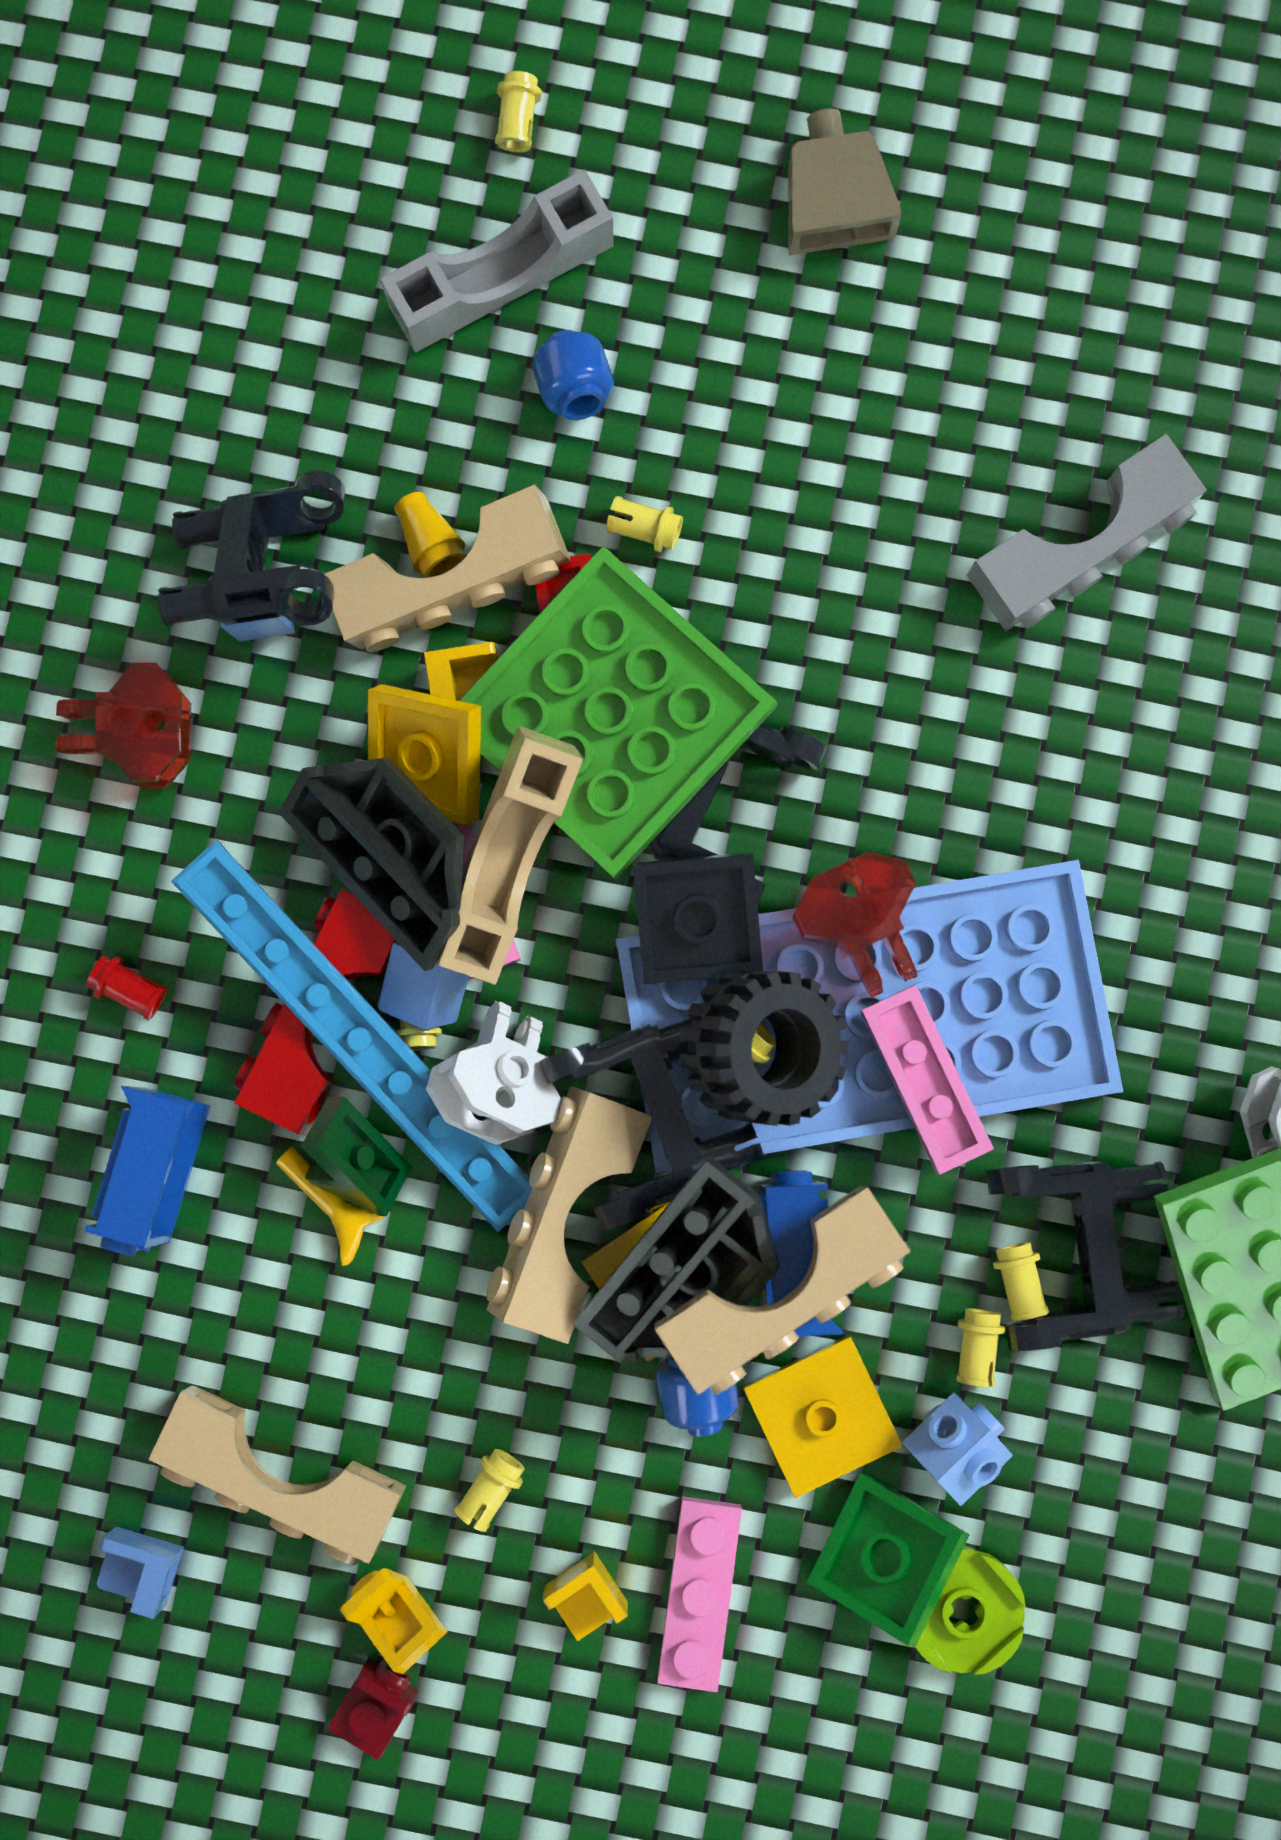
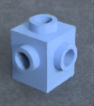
M955 1393L950 1395L942 1404L931 1409L923 1422L902 1442L960 1506L981 1486L992 1482L998 1476L1002 1466L1013 1456L997 1438L1005 1430L997 1419L980 1402L970 1409Z

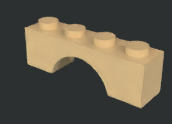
M534 484L480 507V526L472 549L457 566L441 575L430 578L403 576L398 574L390 564L374 553L324 575L334 585L333 612L344 641L359 649L366 648L367 652H374L396 644L399 641V633L419 626L420 630H427L445 624L452 619L451 612L461 607L472 604L474 608L493 604L505 597L504 589L523 581L527 585H536L548 581L559 574V566L571 562L549 501Z
M518 725L462 871L461 907L459 910L460 925L456 932L448 939L438 959L439 966L496 985L517 931L520 906L531 868L547 832L563 813L583 761L582 756L574 745Z
M570 1086L567 1096L561 1097L557 1120L550 1124L553 1134L545 1153L538 1155L530 1172L529 1185L532 1187L526 1206L524 1210L520 1209L515 1214L508 1232V1242L511 1245L503 1267L499 1266L494 1270L486 1293L487 1300L489 1301L486 1310L503 1323L566 1344L569 1343L574 1329L572 1324L579 1316L589 1286L575 1273L566 1255L564 1228L568 1213L577 1197L592 1183L606 1176L632 1173L653 1117Z
M860 1185L810 1219L813 1234L811 1263L802 1281L787 1296L767 1305L741 1306L725 1301L706 1289L655 1323V1331L697 1395L709 1387L715 1395L728 1389L746 1375L742 1365L756 1355L763 1352L765 1357L770 1359L780 1354L799 1339L794 1330L814 1316L820 1324L830 1320L851 1304L846 1296L848 1293L866 1281L871 1288H876L903 1269L899 1259L908 1254L910 1250L868 1187Z
M194 1385L180 1392L149 1457L150 1461L163 1466L160 1473L165 1478L186 1487H193L195 1482L214 1490L217 1492L215 1500L234 1511L247 1513L249 1508H252L271 1517L269 1525L284 1535L301 1539L304 1534H307L326 1543L324 1551L341 1562L355 1565L359 1559L368 1564L370 1563L406 1485L355 1461H352L337 1475L319 1483L301 1485L280 1480L268 1473L257 1462L250 1450L245 1430V1409Z

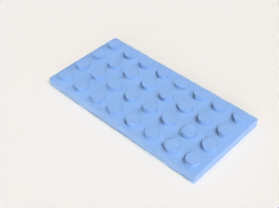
M1079 860L758 914L763 971L801 974V978L813 979L821 985L819 993L830 994L837 1003L832 1010L833 1015H843L846 1028L840 1031L841 1041H848V1054H841L840 1065L846 1067L843 1080L834 1079L832 1087L836 1090V1093L830 1102L818 1101L819 1113L812 1118L800 1117V1123L791 1126H771L752 1123L758 1138L735 1146V1151L760 1143L763 1153L767 1154L914 1128L860 1011L915 985L925 1002L979 1117L1123 1092ZM635 935L616 939L631 1030L649 1023L651 1026L657 1024L658 1029L690 1018L686 1014L691 1004L704 1002L700 992L708 984L719 985V977L644 984L640 936ZM765 1017L761 1024L769 1030L776 1043L772 1025ZM776 1047L770 1051L771 1059L767 1063L757 1062L754 1065L760 1077L770 1068L774 1060ZM681 1060L671 1063L673 1069L668 1072L693 1139L699 1137L700 1141L703 1142L749 1123L727 1119L719 1116L718 1110L707 1109L699 1101L703 1092L692 1091L686 1081V1078L692 1074L691 1068L682 1067ZM642 1091L645 1113L652 1116ZM652 1117L648 1130L655 1171L657 1173L672 1170Z

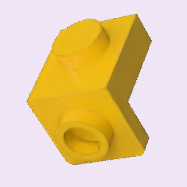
M386 1568L371 1572L359 1580L351 1591L352 1597L340 1608L346 1620L361 1625L393 1672L404 1674L448 1632L410 1579L405 1575Z

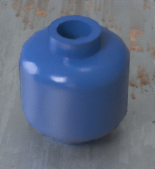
M573 330L558 331L540 346L533 357L532 370L542 401L549 411L569 420H582L594 416L603 408L613 392L614 378L604 348L599 339L589 333Z
M672 1356L667 1357L658 1366L656 1382L662 1412L670 1425L680 1429H688V1433L692 1436H708L720 1431L723 1428V1422L728 1420L737 1411L739 1395L736 1383L717 1395L713 1393L710 1387L697 1395Z

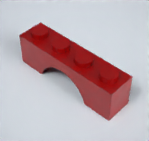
M341 888L336 900L328 897L318 912L313 928L320 932L314 945L348 981L365 976L385 977L392 945L397 941L354 894ZM275 1003L261 1028L260 1034L267 1037L257 1059L249 1056L236 1077L234 1088L240 1090V1093L234 1104L298 1135H307L334 1081L327 1075L317 1060L313 1048L312 1032L285 1003L283 1005Z

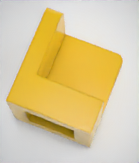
M486 642L424 652L430 694L459 701L498 660L499 656L495 643Z
M595 1551L545 1585L543 1602L549 1610L554 1607L557 1609L577 1641L611 1618L616 1623H619L628 1617V1601Z

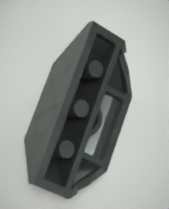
M389 757L302 768L278 813L424 971L432 970L440 958L448 939L456 932L460 925L459 910L461 907L464 835Z
M709 1156L634 1245L572 1325L616 1361L624 1363L637 1361L639 1357L672 1356L655 1331V1323L706 1289L725 1301L736 1305L748 1306L780 1268L760 1196Z

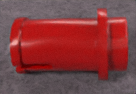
M102 956L92 969L86 983L88 988L94 990V997L98 1000L106 996L140 1014L148 1021L154 1017L160 1008L168 990L166 986L159 985L123 966V959L118 956L113 959Z

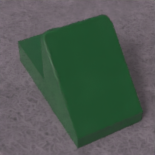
M345 1097L327 1098L301 1145L314 1159L305 1175V1179L309 1183L378 1216L388 1215L412 1169V1166Z

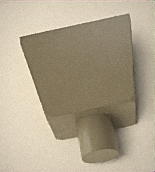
M822 109L810 114L807 118L810 140L796 142L792 145L788 167L789 255L895 239L902 216L901 208L874 135L868 131L844 134L841 114L837 109Z

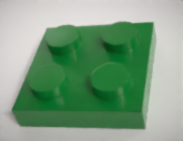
M860 1473L807 1583L905 1645L916 1646L970 1534L872 1476Z

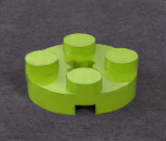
M964 1546L915 1646L916 1649L934 1667L949 1673H953L952 1671L958 1673L971 1672L973 1675L986 1674L999 1668L1016 1652L1024 1633L1025 1600L1019 1583L1007 1567L990 1554L977 1551L972 1547ZM961 1597L966 1601L974 1597L979 1601L974 1608V1612L978 1617L974 1624L969 1626L964 1620L958 1621L955 1625L950 1622L949 1617L954 1612L951 1604L955 1599Z

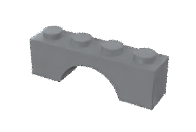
M583 169L535 195L525 212L510 227L486 243L451 255H442L430 251L380 278L387 304L416 353L613 247V217L586 170Z
M1167 433L1121 463L1106 483L1110 497V514L1104 531L1085 542L1061 545L1041 540L1023 529L975 561L967 577L1005 631L1019 622H1022L1026 629L1035 625L1056 609L1051 602L1053 599L1067 590L1071 592L1073 597L1078 596L1103 577L1098 569L1115 558L1120 565H1124L1150 546L1146 539L1147 536L1162 526L1170 534L1197 514L1193 505L1207 489Z

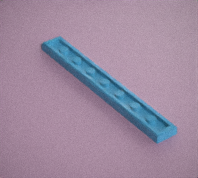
M218 840L171 880L174 886L497 1232L508 1224L520 1209L523 1210L525 1208L532 1187L529 1185V1176L500 1145L490 1143L444 1121L426 1090L431 1070Z

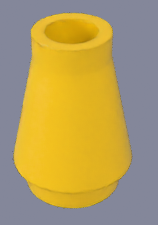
M410 493L396 503L394 510L401 522L414 571L422 573L425 578L435 577L451 570L466 557L463 552L465 542L430 504L425 493Z

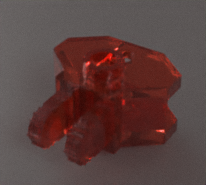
M132 663L109 692H96V699L58 700L56 716L69 720L96 719V735L66 734L61 737L58 736L56 739V752L77 755L101 754L109 761H116L129 779L143 789H168L191 761L192 703L169 674L164 672L157 663ZM163 722H166L165 727L161 731H159V725Z
M866 852L812 878L792 916L801 939L839 948L843 958L850 957L867 994L871 998L884 993L881 976L877 968L873 966L866 951V948L876 943L884 942L896 973L905 982L918 977L915 964L899 933L905 929L899 917L916 884L906 861ZM848 882L852 884L856 890V896L850 898L843 895L840 890V883Z

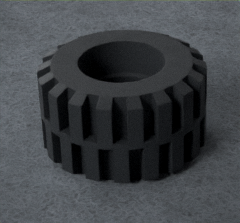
M740 971V973H728L719 977V985L708 984L700 992L704 1002L691 1004L686 1014L693 1019L690 1028L682 1027L680 1040L688 1041V1052L680 1053L682 1067L691 1068L692 1074L686 1078V1081L692 1091L703 1092L699 1101L707 1109L718 1110V1115L724 1118L771 1126L799 1124L800 1117L812 1118L819 1113L818 1101L830 1102L836 1093V1090L832 1087L834 1079L843 1080L846 1067L840 1065L841 1054H848V1041H841L840 1031L844 1030L846 1025L843 1015H833L832 1010L837 1005L832 996L819 993L821 985L813 979L801 978V974L793 972ZM766 1017L775 1033L776 1051L770 1068L760 1077L752 1059V1041L756 1029Z

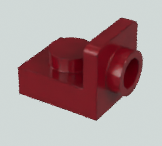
M367 1659L332 1718L327 1730L379 1761L403 1718L407 1716L413 1706L418 1689L410 1685L412 1679L406 1672L404 1674L393 1672L386 1661H381L377 1665Z

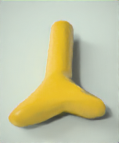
M291 1147L277 1160L276 1165L329 1216L340 1244L341 1265L346 1266L355 1257L365 1226L382 1220L385 1216L375 1215L309 1183L305 1179V1175L311 1165Z

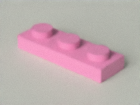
M917 986L910 987L861 1010L860 1014L936 1174L940 1175L993 1150V1145Z
M682 1496L658 1669V1684L718 1692L742 1513L740 1504Z

